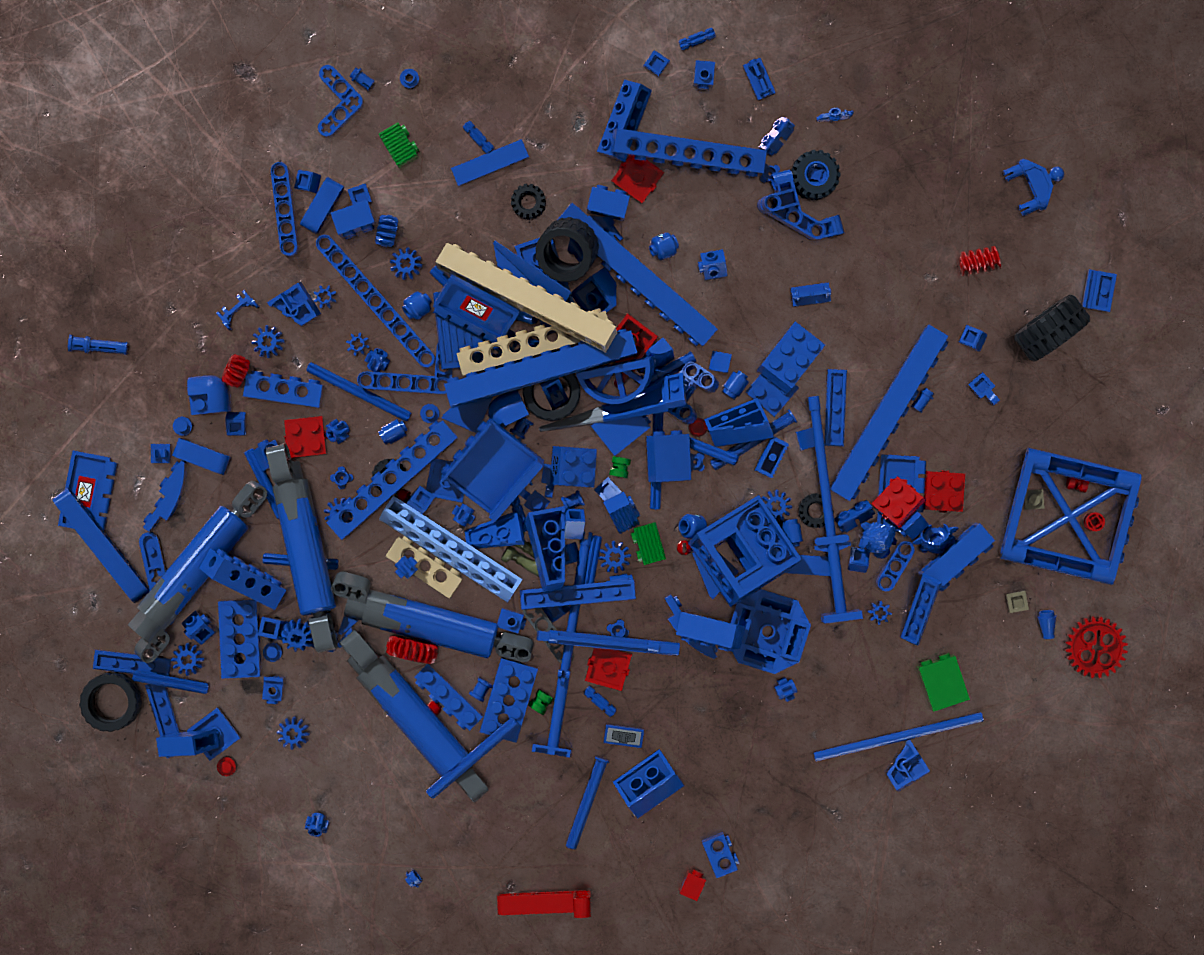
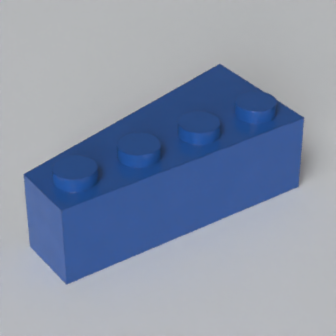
M565 506L529 512L525 522L542 590L546 592L561 589L565 583Z

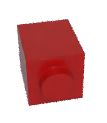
M693 869V872L688 870L679 894L698 901L706 882V878L703 877L704 873Z

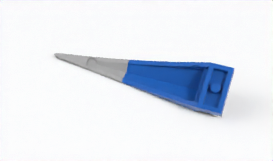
M683 373L664 376L649 384L641 394L630 401L621 404H605L584 413L540 426L539 430L542 432L668 412L669 408L686 405Z

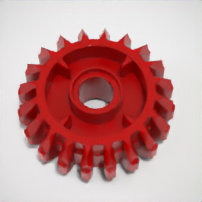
M390 636L386 645V652L389 655L418 663L433 664L438 655V647L435 644L408 637Z

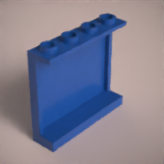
M489 418L487 422L483 421L478 426V432L475 436L471 435L467 439L465 448L462 451L459 449L453 456L454 461L450 465L447 463L441 470V481H448L487 511L489 518L496 522L544 466V459Z

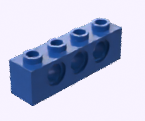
M252 371L251 374H246L243 396L321 408L324 385H320L318 380L309 379L308 383L301 382V378L290 376L289 380L282 379V375L271 373L270 377L263 376V372ZM263 381H268L270 384V388L266 392H263L260 388V384ZM282 384H287L289 391L283 395L280 393L279 387ZM302 386L308 389V394L305 397H300L298 394V390Z

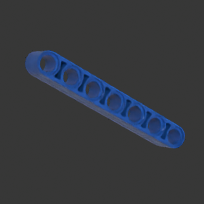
M67 487L52 499L64 517L133 603L138 602L149 593L150 590L142 578L70 488Z

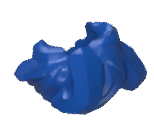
M868 522L862 523L861 527L864 531L858 547L861 549L865 548L869 552L874 553L877 558H886L890 554L889 548L891 545H896L897 543L895 526L877 522L871 524Z
M944 524L943 528H932V525L926 527L925 533L922 531L920 538L916 539L913 544H921L920 551L922 553H942L955 542L956 538L953 536V533L959 528H949L946 524Z

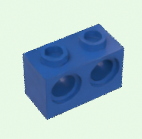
M723 832L702 840L716 878L738 870L736 865L740 863L736 853L732 854L729 847L732 846L728 835L724 836ZM715 841L723 843V848L720 850H715L712 846ZM722 859H729V867L722 868L720 861Z

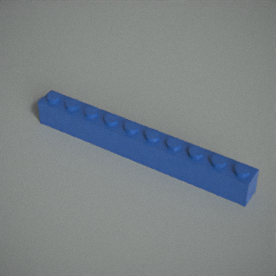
M571 203L557 220L572 217L580 219L584 223L586 222L594 230L598 238L599 249L597 256L603 260L601 264L607 270L613 269L617 272L616 277L622 283L627 281L632 285L630 289L636 295L642 294L647 298L645 302L653 309L656 306L661 311L659 315L666 321L671 319L675 323L673 327L681 334L685 331L690 336L688 340L695 346L698 344L704 346L718 330L576 205Z
M929 324L925 327L831 484L830 491L847 501H850L851 498L855 500L860 492L858 489L860 483L866 482L870 475L868 473L871 465L874 467L880 458L877 456L881 449L885 450L890 441L887 438L890 433L894 434L900 424L897 423L901 416L904 418L908 412V403L910 400L914 401L919 393L917 390L920 383L924 384L929 376L927 371L930 367L934 368L939 358L936 356L939 351H944L949 343L947 341L948 335Z
M626 329L618 330L607 352L580 341L578 346H562L559 348L560 351L553 353L552 350L545 351L536 358L527 356L522 358V362L518 363L514 361L506 362L503 364L504 367L497 369L496 366L489 367L480 374L471 372L466 374V378H450L447 380L448 383L444 384L450 407L454 408L636 356L637 349L632 332Z

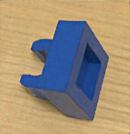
M151 444V463H171V444Z

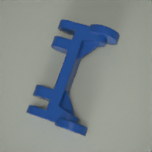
M245 290L242 293L246 297L243 299L238 294L236 297L240 302L228 311L225 306L221 308L225 313L223 316L219 311L216 312L229 331L232 329L230 327L232 315L243 306L259 307Z

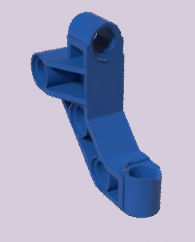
M790 169L771 174V182L775 193L759 199L757 207L761 213L768 214L811 240L829 238L845 233L840 215L818 221L802 212L793 174ZM767 200L771 202V208L768 207ZM791 212L796 214L797 219L795 223L789 220L788 216ZM814 226H817L820 230L818 236H814L812 233Z

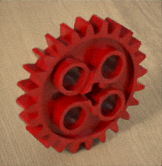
M1091 616L1090 622L1087 618H1083V625L1080 622H1076L1078 628L1071 627L1074 633L1073 635L1067 634L1071 640L1065 641V644L1070 645V648L1065 649V652H1070V655L1066 658L1068 660L1073 659L1070 665L1072 667L1077 665L1076 672H1080L1083 669V676H1086L1089 672L1090 678H1094L1095 673L1098 678L1102 677V673L1108 677L1109 670L1116 673L1114 667H1122L1119 660L1125 661L1126 659L1122 657V654L1128 653V651L1123 649L1128 643L1122 642L1126 635H1119L1122 628L1115 629L1117 623L1114 622L1109 625L1110 619L1107 618L1103 622V617L1099 616L1097 621L1094 616ZM1099 630L1100 635L1097 640V631ZM1090 631L1093 637L1090 641L1086 642L1084 634ZM1106 634L1111 636L1109 644H1104L1103 637ZM1097 643V645L1100 646V649L1096 650V663L1093 664L1092 661L1094 659L1095 650L1092 649V646L1096 645ZM1084 650H1088L1090 656L1087 660L1083 661L1081 653ZM1103 653H1107L1109 656L1106 663H1101L1100 656Z

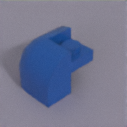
M211 375L188 377L187 390L191 415L232 412L230 390L221 378Z
M518 390L497 396L492 400L488 410L489 418L502 428L529 415Z

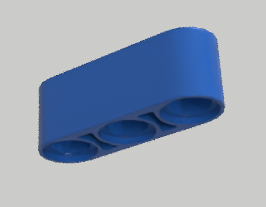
M327 177L303 216L300 225L318 234L342 194L344 186Z
M178 438L172 454L176 458L222 475L225 474L231 458L182 438Z
M901 541L896 545L877 577L876 585L880 590L890 591L896 585L914 554L915 548L911 542ZM904 544L910 547L907 555H903L900 552V548ZM893 561L900 563L898 571L891 570L890 565ZM884 577L890 579V585L887 588L881 586V580Z

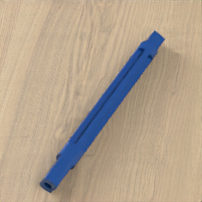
M537 630L536 639L538 641H548L551 644L678 656L680 643L557 630Z

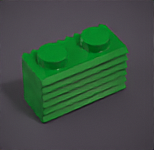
M397 122L379 133V136L398 168H401L419 157L417 155L419 149L414 141L410 143L408 140L409 132L405 125L400 126Z
M656 522L633 528L634 532L631 533L633 543H638L639 551H636L639 562L647 565L666 559Z

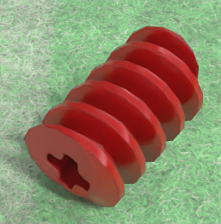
M992 246L990 251L985 247L983 253L980 249H976L975 254L972 250L968 251V256L964 251L960 254L959 264L962 276H964L965 270L968 271L969 275H972V269L979 273L980 267L983 268L984 272H987V267L990 266L993 271L996 264L1001 269L1000 255L995 246Z

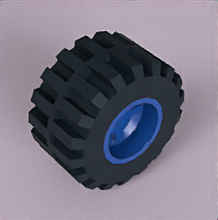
M811 150L810 152L803 153L794 162L791 172L795 188L798 191L797 193L803 195V198H811V200L822 199L832 193L839 184V177L841 175L839 164H836L837 160L832 158L828 152Z

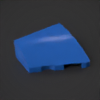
M301 281L267 302L269 306L277 308L283 315L293 318L294 322L301 326L321 314Z
M664 338L651 346L644 356H654V368L663 367L675 359L673 348ZM645 367L636 369L639 373H645Z
M910 739L906 742L905 747L887 773V776L898 792L930 773L929 768Z

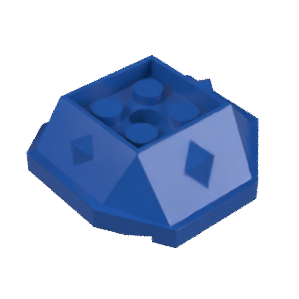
M759 589L738 602L730 623L744 626L745 630L740 649H734L733 654L738 663L772 674H776L799 663L811 624L798 600ZM765 626H771L773 629V633L768 637L762 634Z

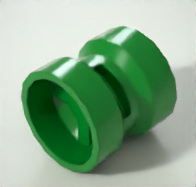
M613 456V467L610 469L609 475L628 478L629 472L627 469L630 466L631 459Z
M538 689L536 697L529 702L528 706L544 716L547 706L551 705L554 699Z

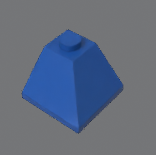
M604 267L572 291V297L581 309L586 312L600 308L601 312L606 311L607 313L616 306V282Z

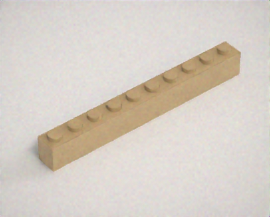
M446 243L436 260L439 270L449 275L452 274L511 306L604 352H607L617 334L616 326L612 321L608 319L602 320L594 312H586L576 303H568L557 294L551 295L547 293L545 288L539 285L535 287L523 277L517 278L509 270H501L493 262L488 260L485 262L475 253H467L456 244Z

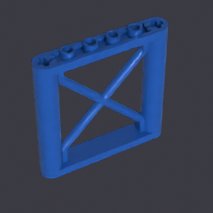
M1027 448L1000 551V559L1113 585L1119 563L1122 564L1125 553L1123 548L1129 541V534L1127 533L1129 527H1132L1134 522L1133 510L1138 507L1139 497L1137 495L1142 475ZM1032 472L1041 475L1065 515L1028 538L1021 540L1015 538ZM1048 472L1110 486L1111 488L1071 511ZM1116 493L1125 494L1109 560L1101 559L1076 517ZM1069 522L1092 561L1029 545Z

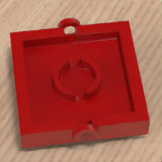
M629 155L626 161L620 164L619 170L611 182L642 204L650 192L655 190L656 184L665 172L647 159L646 161L635 160V156Z
M323 416L284 420L286 435L284 438L289 448L291 459L327 455L325 442L327 436L326 431L324 432Z
M944 470L942 472L926 471L924 497L926 501L924 502V510H939L942 513H947V511L963 512L965 474L949 473L950 471Z
M897 476L872 502V506L882 514L885 520H890L900 528L926 500L915 488Z
M594 648L592 657L588 660L587 666L589 667L585 681L622 691L625 678L628 677L630 671L628 667L632 654L620 650Z

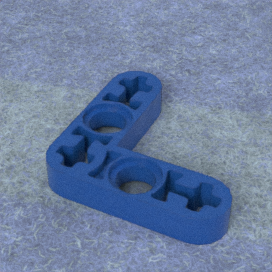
M324 65L319 71V76L341 100L318 124L319 133L324 137H331L362 108L363 99L333 66ZM325 70H332L331 75L335 79L337 78V76L340 77L339 79L334 81L332 86L330 85V83H332V80L329 77L324 78ZM337 84H346V91L338 93L336 91ZM352 97L354 99L358 97L359 105H352L350 107V110H352V112L349 113L343 105L346 103V105L349 106L351 104L350 99ZM344 110L346 112L345 119H336V112ZM332 116L338 125L335 126L333 123L330 126L331 131L323 133V124L329 125L332 122L329 118Z

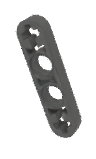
M541 608L535 609L537 615L539 613L543 615L537 618L535 622L531 620L535 618L533 614H527V610H523L525 617L536 632L539 630L537 623L540 620L548 622V628L544 631L557 630ZM544 641L556 659L561 663L562 653L554 651L561 644L552 646L548 641Z

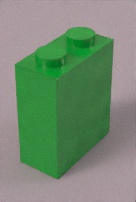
M950 653L938 656L939 660L933 662L931 659L920 662L921 666L917 667L933 712L970 700L956 656H950Z

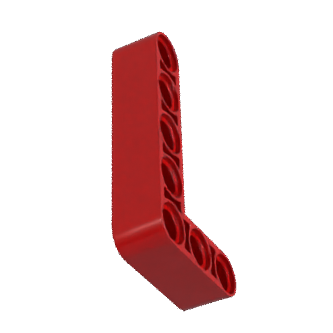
M591 891L507 893L497 895L498 915L574 913V918L591 917Z

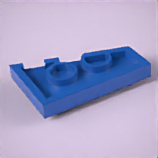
M517 511L499 517L496 522L491 520L464 530L466 543L475 549L525 544L521 519Z

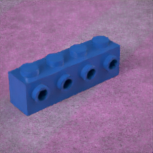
M628 80L623 81L597 152L609 158L625 162L626 158L615 157L616 153L610 152L613 129L637 131L651 95V89L640 83ZM633 140L629 141V148L631 147Z
M426 664L414 677L417 679L415 683L422 690L426 688L430 692L429 697L435 703L440 702L444 706L443 710L450 717L454 715L458 719L456 723L463 730L467 728L470 731L483 718L484 715L432 664Z

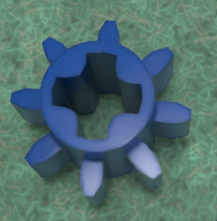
M320 285V291L313 292L317 295V299L314 302H320V308H323L324 305L331 308L330 303L337 302L333 299L336 291L330 292L331 286L329 285L326 289H323ZM326 292H328L327 295L330 297L329 300L325 299V301L322 302L323 299L320 297L321 294H325Z
M359 333L358 337L351 334V341H346V343L350 344L347 351L354 350V356H357L358 352L365 355L363 350L370 348L365 343L369 338L362 339V333ZM360 339L363 346L358 347V350H356V346L353 343Z
M376 348L374 351H369L364 361L368 362V369L373 372H380V370L384 371L387 368L390 359H387V353L384 350Z
M334 419L326 425V436L331 442L337 441L340 444L349 437L347 434L349 433V427L346 422H338L337 419Z
M463 503L461 507L456 505L452 511V514L455 515L453 520L464 527L467 523L471 525L476 518L473 516L475 510Z
M403 556L394 565L397 568L395 573L400 578L405 576L409 579L418 570L415 567L418 562L412 556L409 559Z
M879 601V605L871 603L873 609L867 611L872 613L870 620L877 619L878 625H880L881 620L888 622L887 615H892V613L887 611L890 605L882 606V601ZM881 607V610L884 611V615L882 614L880 618H878V615L875 614V611H878Z
M785 677L778 680V686L774 688L779 699L785 698L787 702L795 699L794 694L798 691L793 680L787 681Z
M313 813L311 817L307 816L305 829H308V834L311 836L320 837L322 832L327 833L329 821L326 820L325 815Z

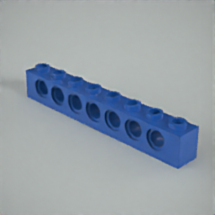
M617 128L613 129L610 152L616 153L615 157L627 158V155L635 156V160L646 161V158H652L655 163L664 164L666 160L672 161V165L683 166V163L691 164V168L702 169V166H707L710 171L720 172L721 169H728L727 173L739 174V171L746 172V176L757 177L758 174L764 173L767 150ZM630 140L636 142V149L634 151L628 147ZM650 142L655 146L653 153L647 150V145ZM668 145L672 146L674 149V153L672 156H669L666 153V147ZM687 148L692 150V157L690 159L685 156ZM705 151H708L711 154V159L709 161H706L703 158V154ZM723 154H727L729 156V162L727 164L723 163L722 161ZM743 156L748 159L746 167L742 166L740 162Z
M436 420L429 426L430 431L426 435L422 433L414 440L416 444L411 448L409 446L404 448L399 453L401 455L396 461L392 459L385 465L387 469L382 474L377 472L371 478L373 482L368 486L365 484L356 491L358 494L353 499L349 497L341 504L343 508L339 512L334 510L327 517L329 520L326 523L341 540L346 538L458 439L443 420L441 422ZM433 435L440 438V442L436 446H432L429 443V438ZM418 448H422L426 452L425 456L421 459L416 458L414 455L415 450ZM401 462H410V470L402 471L400 469ZM390 473L396 475L397 479L394 484H388L385 481L386 476ZM375 486H379L382 489V494L379 497L371 495V489ZM360 499L367 501V507L364 510H359L356 506L357 501ZM345 512H351L353 515V519L349 523H345L342 520V515Z

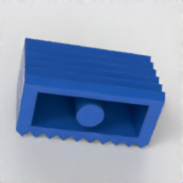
M776 437L770 438L755 471L773 478V474H775L777 467H779L778 464L782 460L781 457H784L783 454L786 453L785 450H787L789 444Z
M624 491L603 502L619 534L640 524L637 519L640 514L631 496L626 497Z

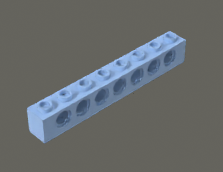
M395 496L391 498L379 518L382 522L507 603L523 580Z

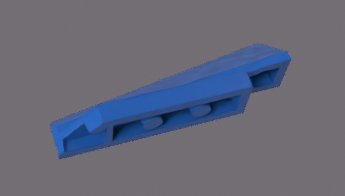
M494 240L493 245L497 266L500 269H507L513 273V276L517 278L523 277L535 287L539 285L545 288L547 293L551 295L557 294L567 302L572 295L571 291Z

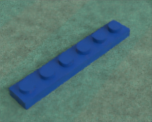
M635 580L563 586L561 589L543 592L542 588L520 590L521 610L635 600Z

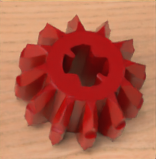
M232 355L224 368L222 381L229 386L238 388L248 373L250 361L241 355Z

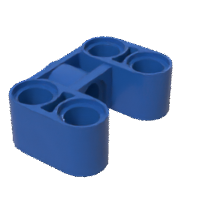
M688 362L680 371L685 379L686 405L669 408L668 413L685 424H692L697 419V413L687 404V401L697 387L712 393L718 389L719 382L706 369L694 362ZM696 368V374L694 376H690V371ZM711 378L712 383L709 386H705V381ZM690 410V415L687 418H683V413Z

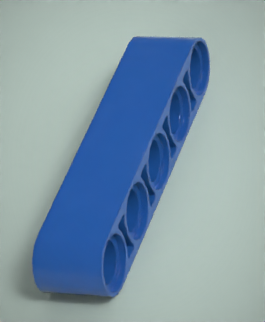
M277 162L271 167V179L279 245L284 255L293 257L299 252V242L290 170L284 163ZM278 167L285 168L283 176H276L275 172ZM286 186L287 193L283 196L279 195V187ZM283 205H289V213L282 215L280 208ZM285 224H291L292 230L288 234L282 231ZM287 243L294 244V250L291 253L285 251Z

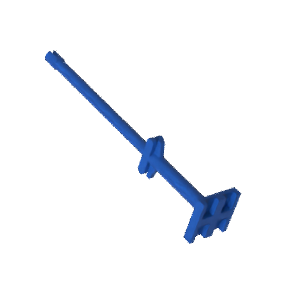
M819 396L808 397L826 528V537H819L814 540V543L818 545L814 546V550L828 552L835 612L821 614V621L826 624L863 619L860 609L847 610L839 550L851 546V541H849V536L846 534L836 535Z
M585 531L583 532V538L580 539L574 585L584 584L589 548L593 535L591 532L588 534V540L584 539ZM580 605L570 606L567 632H576ZM564 645L561 668L558 670L547 746L533 744L532 752L572 757V750L559 748L569 679L571 677L570 667L574 646Z

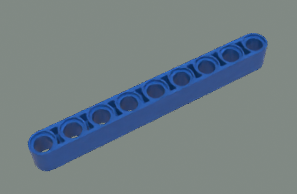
M328 235L319 236L316 240L318 250L422 367H432L436 362L434 353L338 244ZM324 239L330 240V246L327 249H322L320 245ZM337 253L343 255V260L340 263H334L333 257ZM348 268L356 270L354 277L348 278L346 276ZM367 282L368 290L366 292L359 291L360 283ZM375 296L381 298V304L377 307L371 304V300ZM386 311L394 313L391 321H385L384 313ZM400 325H404L407 329L406 333L402 336L396 332L397 327ZM414 339L418 340V349L411 350L409 342ZM430 354L432 356L430 364L422 363L423 355Z

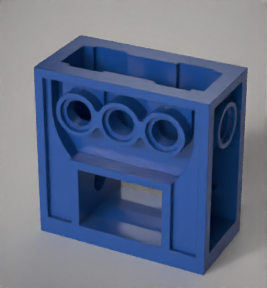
M759 495L696 533L688 543L730 607L785 574L802 560ZM726 542L746 571L736 578L716 550V548Z

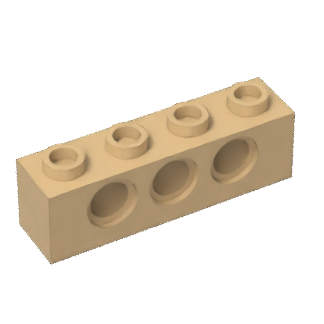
M399 536L386 554V557L397 563L404 556L406 550H412L415 554L414 559L418 562L415 565L418 570L413 575L450 599L463 580L460 577L461 573L454 568H451V570L444 566L445 562L438 557L433 559L428 556L430 552L420 546L418 549L413 546V541L406 536H403V538ZM426 560L430 563L431 568L429 571H423L420 568L422 561ZM443 571L446 573L447 578L444 582L437 580V572Z

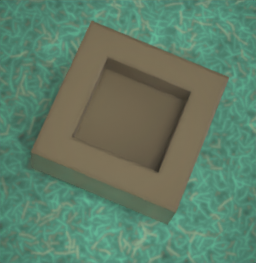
M1043 489L1027 490L1024 499V510L1044 509Z
M1026 591L1006 594L1009 613L1029 610Z

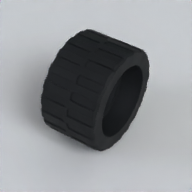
M572 217L560 218L552 222L539 238L535 249V256L539 267L551 279L558 280L559 282L576 281L587 273L597 258L599 249L598 238L594 230L586 222L584 223L580 219ZM556 236H567L574 239L583 251V260L579 263H566L560 260L553 252L551 240Z
M575 374L562 376L569 385L570 396L566 404L557 410H547L538 405L533 392L535 384L524 387L522 391L523 398L530 412L538 418L547 421H558L570 415L577 407L581 394L580 385Z
M108 672L91 679L84 686L83 692L80 695L79 706L82 716L91 727L103 732H113L128 726L137 718L136 716L141 710L142 695L138 685L131 678L123 673ZM105 684L120 686L128 697L127 711L122 717L115 720L101 717L94 707V695Z

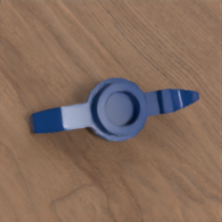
M832 108L829 113L819 115L816 120L817 122L844 120L850 118L854 111L844 110V112H841L839 108Z

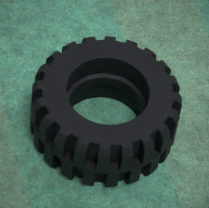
M1070 294L1022 327L1014 335L1015 341L1029 360L1035 362L1057 349L1081 331L1090 322V316L1078 299Z

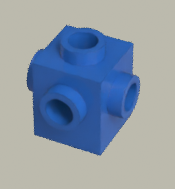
M723 249L700 253L701 261L698 262L699 272L704 274L705 280L728 276Z
M196 610L182 622L186 629L184 631L186 636L191 640L194 639L200 645L215 633L210 625L211 620L204 613L201 615Z

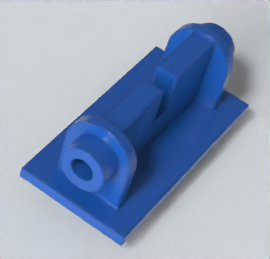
M761 58L750 60L749 63L743 65L758 100L776 93Z
M784 117L776 120L773 124V129L761 140L759 148L767 150V154L770 156L776 155L783 145L779 138L781 137L786 141L794 131L795 125Z
M829 282L791 288L793 307L831 302Z
M865 500L858 502L850 510L841 512L834 520L838 524L840 531L847 533L858 526L855 521L856 519H859L862 524L873 518L872 515L875 512L871 504Z

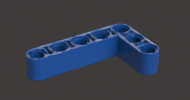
M437 343L435 376L366 371L359 374L357 382L360 387L370 390L444 395L447 394L446 390L440 391L438 383L442 380L447 381L453 378V368L446 372L440 371L439 365L441 361L439 343ZM365 375H369L372 379L368 386H364L361 381ZM385 376L391 379L388 387L381 385V379ZM408 378L410 380L409 387L402 388L400 380ZM422 379L429 381V387L426 390H422L419 387V382Z

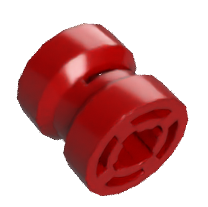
M1071 477L1067 478L1066 489H1077L1079 492L1086 493L1089 486L1088 481Z
M1090 512L1084 516L1083 525L1089 531H1100L1105 525V519L1100 513Z

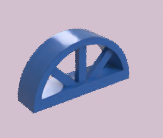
M654 356L594 367L577 372L576 375L582 388L594 399L607 404H621L632 400L647 388L654 373ZM645 367L644 378L632 370ZM621 372L641 384L635 392L626 395ZM614 373L620 396H612L602 392ZM604 376L597 388L589 379Z

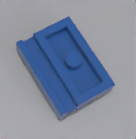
M1089 269L1082 306L1093 310L1110 312L1117 274Z

